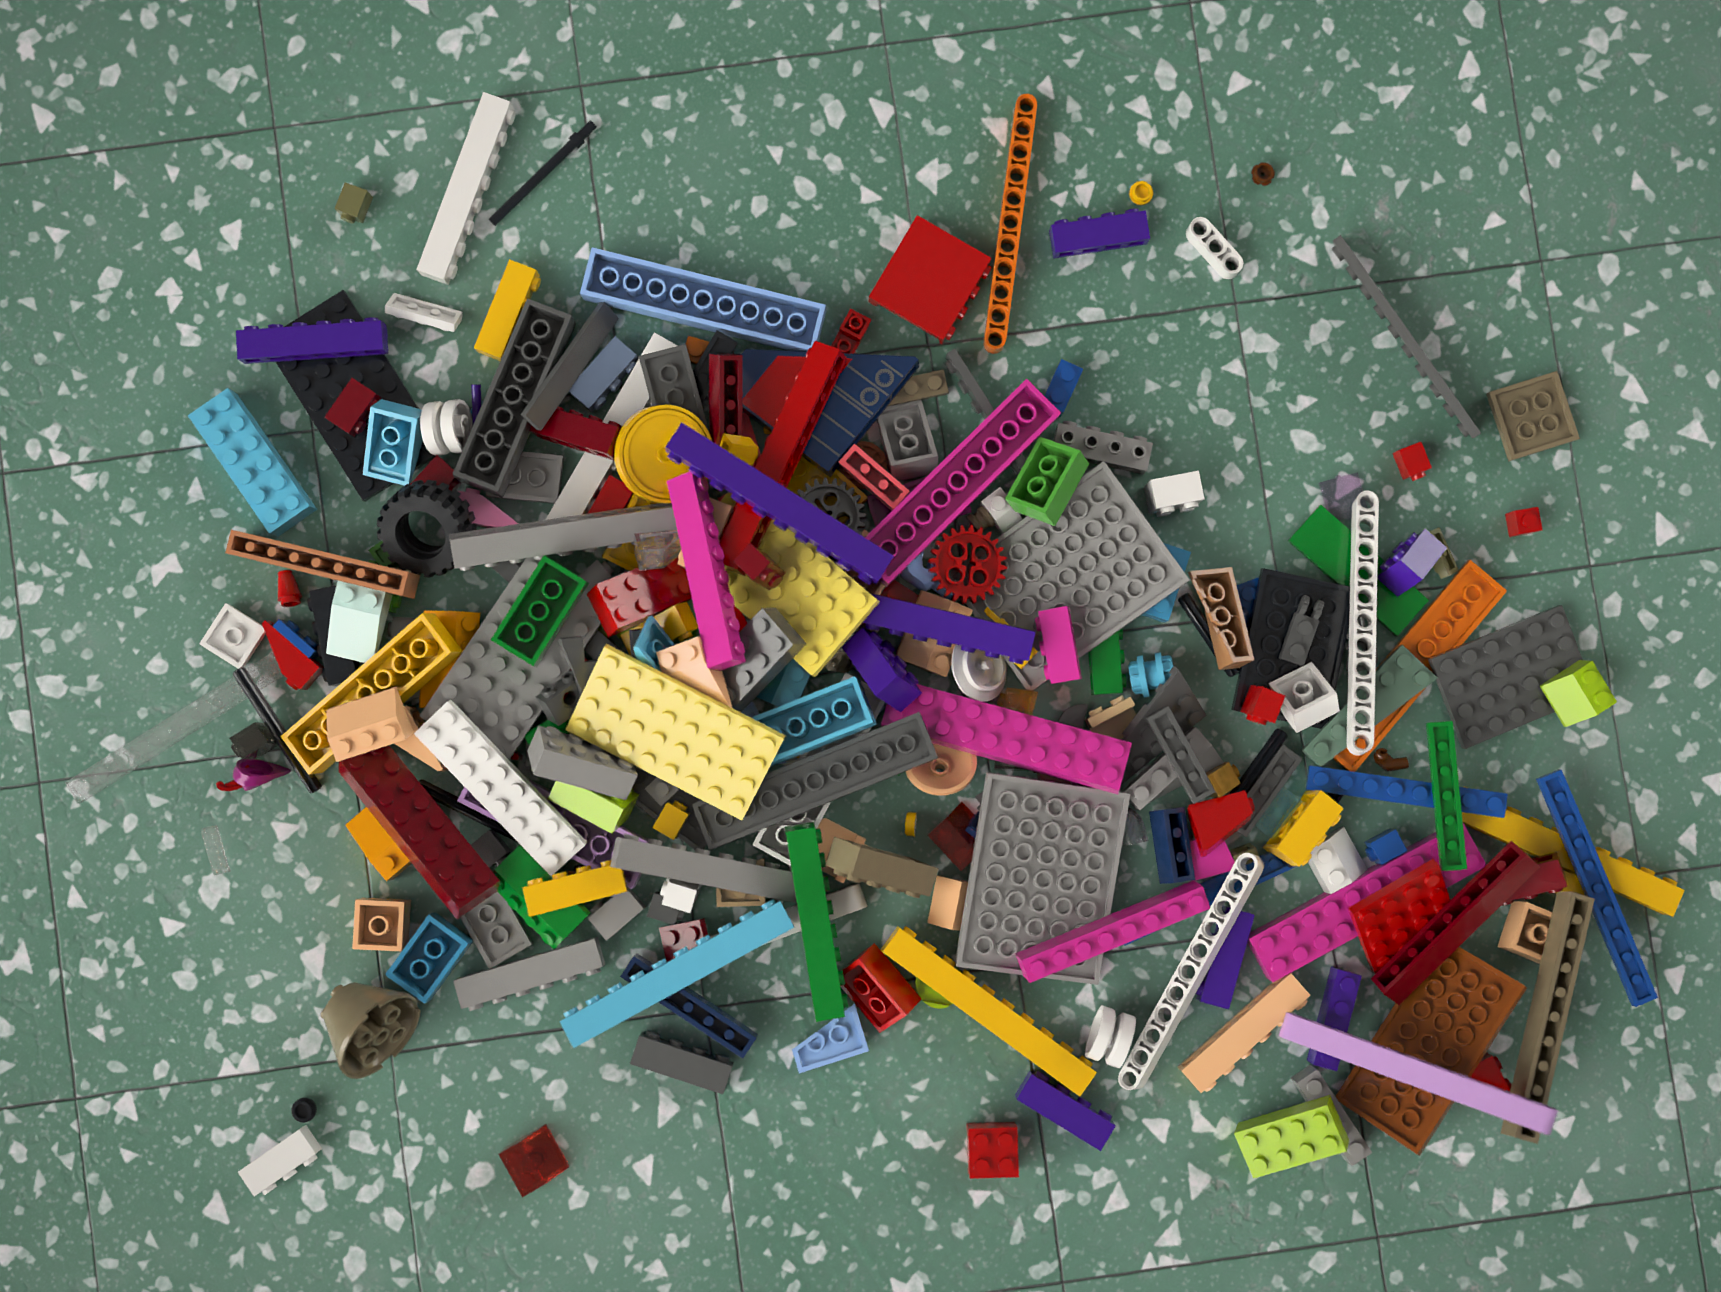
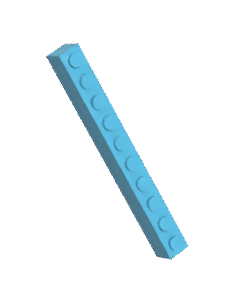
M772 899L761 905L763 910L756 914L753 911L739 917L741 922L734 926L731 923L717 929L719 934L712 938L709 935L695 941L697 946L688 950L687 946L673 953L675 958L666 962L665 958L651 965L652 971L644 974L642 970L629 977L630 983L622 986L620 982L607 989L608 995L600 998L598 994L585 1001L586 1007L578 1010L576 1006L563 1013L565 1018L560 1021V1024L573 1048L793 929L794 925L781 900L775 902Z

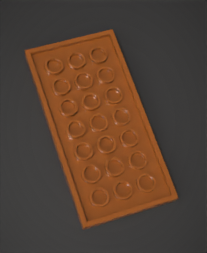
M1458 947L1400 1005L1395 1003L1371 1042L1471 1077L1527 987L1461 947ZM1355 1065L1335 1096L1340 1103L1419 1156L1455 1102Z

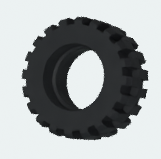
M422 480L414 481L411 485L403 486L382 507L380 516L377 518V527L380 528L377 531V538L383 542L380 545L383 552H388L390 555L388 559L392 563H398L400 565L399 569L403 571L410 570L411 573L417 575L423 573L425 578L433 577L435 574L441 576L446 574L448 570L454 569L449 534L474 531L477 527L476 524H472L475 516L473 511L469 512L468 510L470 504L466 499L464 501L461 500L459 497L461 493L456 489L452 492L448 489L449 485L445 483L436 485L435 480H427L425 483ZM412 511H422L435 517L444 529L445 544L432 546L420 541L410 529L409 513Z

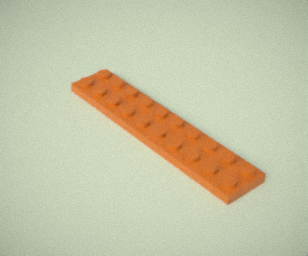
M1467 560L1375 671L1399 645H1403L1432 672L1428 658L1462 645L1507 590L1472 560ZM1424 689L1374 726V744L1371 750L1357 756L1345 748L1333 759L1347 771L1355 772ZM1358 738L1355 741V745L1358 748H1365L1364 739Z

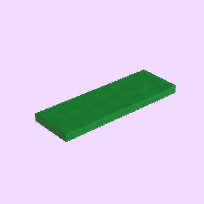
M1319 505L1288 539V542L1334 583L1350 587L1351 531L1327 509ZM1359 547L1362 555L1368 556L1370 554L1366 547ZM1379 555L1377 576L1382 571L1380 565L1384 562V560ZM1365 570L1358 571L1362 579H1369V574ZM1377 579L1376 620L1394 636H1398L1429 599L1414 586L1397 597ZM1358 594L1360 602H1369L1365 594Z

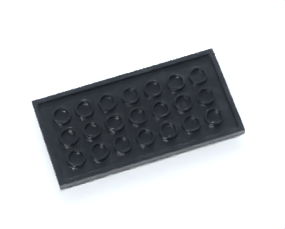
M342 290L284 327H291L292 323L297 322L316 325L317 321H330L331 324L340 323V320L353 319L355 322H363L364 320L347 293ZM381 354L276 362L362 501L366 502L393 485L394 483L363 475L369 417L366 420L367 425L363 432L355 437L324 418L351 378H354L375 392L383 400L419 409L387 356ZM423 441L415 470L436 456L430 454Z

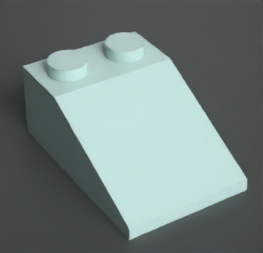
M338 581L331 607L326 654L363 663L375 655L379 650L392 594Z

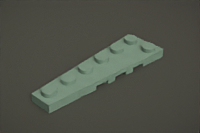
M1399 645L1375 671L1374 726L1437 679L1403 645ZM1358 689L1356 691V696L1359 699L1366 700L1367 695L1364 690ZM1347 702L1302 749L1319 767H1322L1347 748ZM1356 713V721L1359 724H1365L1366 717L1361 713Z

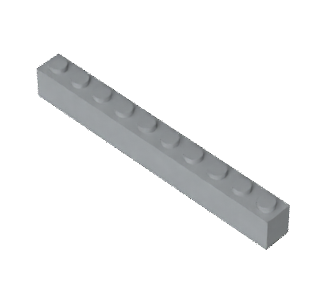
M657 503L449 534L454 569L460 568L461 571L474 569L476 565L482 564L485 567H493L499 565V562L502 561L519 563L524 561V558L534 557V559H542L544 555L549 557V554L558 553L560 556L573 554L575 550L583 549V552L596 551L597 547L618 548L622 546V543L631 542L633 545L645 543L648 539L665 541L670 539V536L678 535L672 503Z

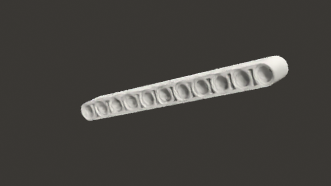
M1368 490L1361 492L1353 502L1351 524L1347 749L1350 753L1357 756L1371 750L1374 744L1379 500L1374 492ZM1360 500L1368 501L1371 508L1366 509L1362 507ZM1359 524H1367L1370 527V532L1362 531ZM1359 547H1366L1370 554L1368 556L1362 555ZM1365 570L1369 574V579H1362L1358 571ZM1358 594H1365L1369 602H1360ZM1358 617L1365 618L1368 622V627H1361L1357 621ZM1357 641L1365 642L1368 647L1367 651L1359 650ZM1357 665H1363L1367 669V675H1360L1356 670ZM1356 689H1362L1366 692V700H1361L1356 696ZM1356 713H1361L1366 717L1365 724H1359L1356 721ZM1356 737L1364 739L1366 744L1364 749H1360L1355 745Z
M1243 853L1234 863L1119 1073L1118 1082L1123 1089H1141L1148 1081L1263 872L1264 862L1259 856ZM1252 858L1255 866L1251 871H1247L1246 862ZM1241 880L1243 888L1240 892L1236 893L1234 884L1236 881ZM1228 901L1231 905V910L1225 915L1222 911V906ZM1217 923L1219 932L1213 936L1210 928L1212 924ZM1202 944L1207 947V954L1204 957L1199 955V947ZM1192 965L1195 969V976L1190 979L1187 975V969ZM1178 987L1182 988L1184 994L1181 1000H1178L1175 996V991ZM1167 1008L1172 1013L1169 1021H1166L1164 1018V1011ZM1154 1030H1157L1160 1034V1039L1157 1043L1152 1039ZM1143 1051H1145L1148 1055V1061L1146 1062V1064H1144L1140 1059V1055ZM1131 1072L1136 1076V1083L1134 1085L1129 1082V1074Z

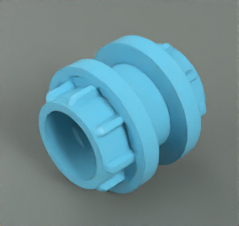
M1161 652L1155 653V660L1145 662L1143 655L1137 656L1136 661H1131L1128 664L1133 693L1136 695L1143 694L1144 698L1150 697V690L1156 689L1160 683L1164 685L1171 676L1169 672L1174 666L1172 657L1170 655L1162 656Z

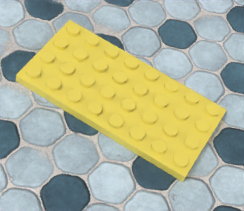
M730 492L720 501L732 507L736 504V501L731 498L732 493ZM772 519L759 549L765 552L786 572L781 583L769 591L754 582L747 574L742 576L725 569L729 576L730 594L733 596L734 606L750 620L761 608H777L806 643L793 659L813 677H816L879 604V601L829 557L826 558L816 551V546L809 542L806 545L798 541L794 537L795 533L789 529L786 531L779 529L773 524L774 520Z
M608 644L604 646L565 729L740 820H743L786 736Z

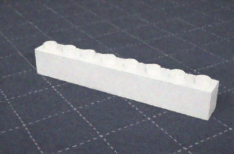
M483 92L416 269L422 276L449 285L451 279L455 278L458 269L456 266L458 258L463 256L466 249L464 242L467 235H470L474 228L473 219L475 213H479L482 207L481 197L483 192L487 191L490 186V173L492 168L495 169L497 167L499 149L506 143L508 125H512L516 113L510 101Z

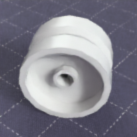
M448 400L445 403L435 401L424 405L421 411L420 426L423 442L430 454L445 455L450 451L462 453L473 427L472 414L464 400Z
M1101 1005L1089 1031L1085 1056L1099 1061L1105 1055V1061L1108 1065L1120 1068L1127 1057L1132 1043L1136 1017L1122 1012L1116 1018L1114 1009Z

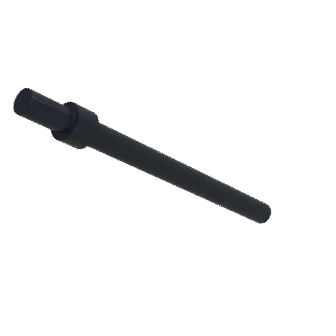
M590 120L581 130L574 132L568 138L569 141L488 220L496 226L575 148L579 149L585 143L584 139L597 126Z

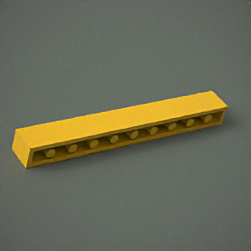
M1509 806L1506 809L1505 818L1462 812L1464 825L1505 844L1512 840L1525 853L1534 857L1557 852L1563 870L1576 874L1556 827L1546 828L1543 826V821L1531 816L1529 819L1520 816L1521 811ZM1596 846L1595 850L1614 893L1660 914L1674 917L1685 891L1677 887L1678 882L1667 877L1659 879L1654 876V871L1645 867H1640L1639 870L1632 866V861L1623 857L1615 859L1610 856V851Z
M898 926L895 928L880 949L883 953L1078 1096L1082 1095L1097 1073L1091 1068L1093 1066L1091 1061L1082 1055L1078 1059L1071 1054L1074 1049L1065 1042L1056 1043L1052 1040L1054 1034L1044 1027L1040 1030L1032 1025L1035 1020L1024 1012L1021 1016L1013 1011L1015 1006L1005 998L999 1001L993 996L996 992L986 984H983L982 987L974 982L975 976L965 969L962 973L954 968L956 962L946 955L943 958L939 957L934 953L937 948L926 940L923 944L915 939L917 934L907 926L903 929Z

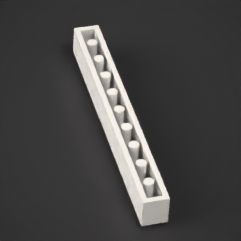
M654 333L641 355L676 347L677 345ZM640 360L637 361L605 416L603 423L608 424L609 421H613L623 426L633 414L652 406ZM585 452L546 520L588 514L613 470L617 471L615 461Z

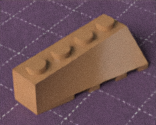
M1232 567L1189 571V577L1204 606L1218 669L1240 668L1252 662L1254 656Z

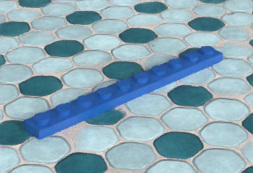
M1558 769L1536 778L1585 896L1595 899L1592 913L1631 1005L1637 1007L1657 999L1656 991L1562 770Z

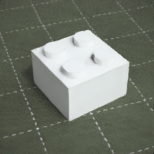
M1199 471L1152 479L1144 486L1149 514L1156 513L1157 517L1170 515L1175 509H1180V512L1194 510L1205 499Z

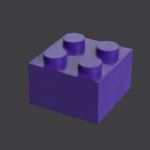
M1426 528L1418 534L1413 532L1405 542L1401 541L1392 550L1394 553L1393 557H1388L1380 565L1382 571L1378 574L1377 579L1398 597L1424 579L1447 547Z

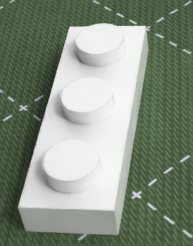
M393 293L385 305L386 314L412 320L419 324L437 327L444 331L454 332L462 321L463 312L396 293Z

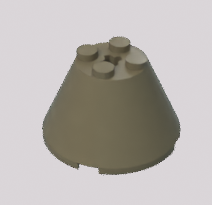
M350 983L345 986L338 985L333 989L331 999L320 1014L324 1019L340 1070L349 1078L360 1079L383 1068L381 1063L391 1055L395 1058L401 1052L417 1027L420 1009L417 1007L418 1000L411 994L361 983Z

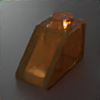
M1006 688L1004 693L999 694L996 706L1032 716L1038 692Z

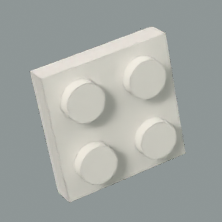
M225 603L199 644L236 668L246 666L266 633L260 623L230 604Z

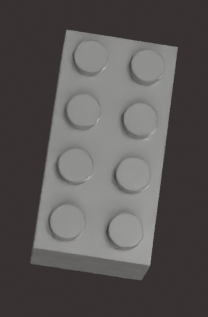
M538 726L527 750L533 775L623 800L627 799L638 776L633 764L572 733L570 735L562 733L550 726L546 728Z

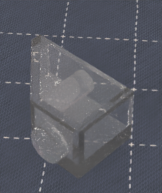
M677 530L634 534V554L639 570L665 568L679 556L681 545Z

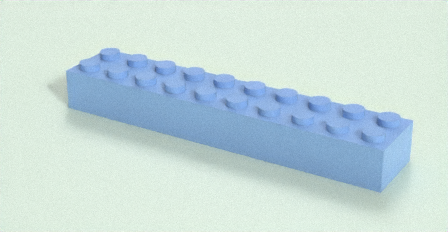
M593 247L591 248L580 295L585 301L597 304L605 302L609 307L711 332L719 330L727 336L788 351L807 352L812 347L814 341L819 342L826 314L825 304Z

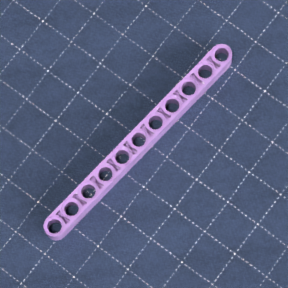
M1290 1012L1285 1014L1279 1036L1284 1039L1540 1133L1551 1134L1558 1110L1553 1107Z

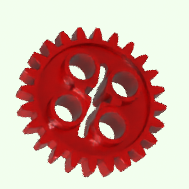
M960 525L958 533L954 528H951L950 537L945 533L941 535L944 542L935 541V545L939 549L930 550V553L935 558L928 560L929 563L934 564V567L929 569L928 572L936 574L931 582L939 581L940 584L936 590L944 588L946 590L944 597L951 593L953 594L952 601L954 602L958 597H961L962 604H965L968 598H970L972 604H975L977 596L984 601L986 599L985 592L992 596L994 592L991 587L999 589L1001 586L997 580L1005 579V576L1000 571L1007 569L1006 566L1001 565V562L1006 560L1007 557L999 555L1004 547L996 548L995 545L999 539L991 541V532L985 536L982 535L983 527L974 532L973 525L969 526L968 531H965L963 525ZM970 543L969 563L973 564V566L968 569V585L965 586L966 566L962 565V563L967 560V544ZM953 545L961 547V557H954L952 555L951 547ZM976 548H983L985 550L986 558L984 560H980L975 556ZM949 570H957L960 573V580L952 581L948 575ZM974 572H981L983 574L984 582L982 584L974 582Z

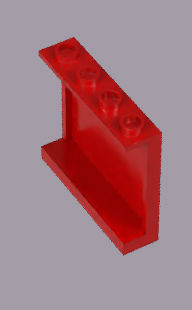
M917 215L870 293L868 302L876 307L879 304L939 339V343L943 345L945 339L950 341L957 328L953 326L957 319L962 320L968 311V307H966L968 300H974L980 290V287L977 285L981 278L986 280L993 268L990 266L992 258Z

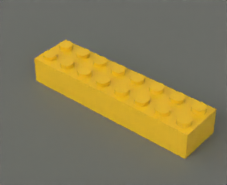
M422 613L281 735V738L309 775L323 773L336 762L327 739V709L393 687H397L402 703H404L456 659L463 650L434 613Z

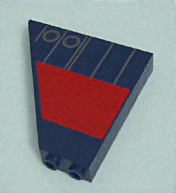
M745 349L742 354H738L743 355V412L771 433L775 426V419L785 405L786 395L795 384L796 374L803 367L807 352ZM843 353L847 360L802 457L831 477L840 466L839 461L854 444L857 445L919 368V359L915 356Z

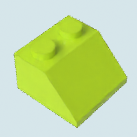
M1578 660L1540 685L1564 727L1597 716L1617 703L1593 661Z

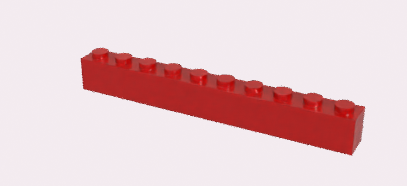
M814 341L812 347L808 349L803 367L797 372L795 384L792 390L787 393L785 405L777 415L772 433L767 436L764 450L761 456L756 459L754 465L755 469L787 488L847 360L840 349L818 341ZM736 502L732 518L725 525L724 535L719 544L724 553L723 562L725 569L746 576V573L734 560L749 543L759 548L772 519L768 516H765V518L760 517L752 511L753 507L746 502L743 505Z

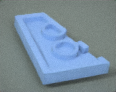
M855 1004L844 1011L845 1017L833 1019L792 1049L799 1073L869 1051Z

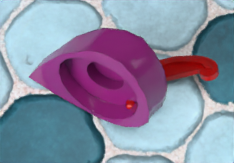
M244 758L238 760L234 767V780L225 784L222 781H218L216 786L221 791H233L242 787L245 791H248L290 773L291 769L259 759Z

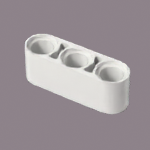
M1204 217L1193 219L1186 230L1188 241L1222 278H1234L1243 268L1244 263L1240 254L1209 220ZM1193 227H1201L1204 234L1197 235L1193 231ZM1216 244L1219 247L1220 252H1212L1209 248V245ZM1230 261L1234 263L1236 269L1233 271L1227 269L1225 262Z

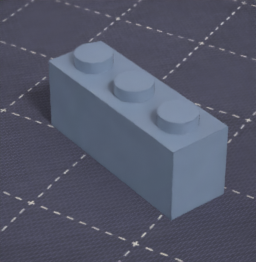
M615 336L577 378L569 393L590 412H593L595 409H601L607 401L605 399L611 391L613 393L616 392L623 382L621 380L627 373L630 375L639 360L638 356Z

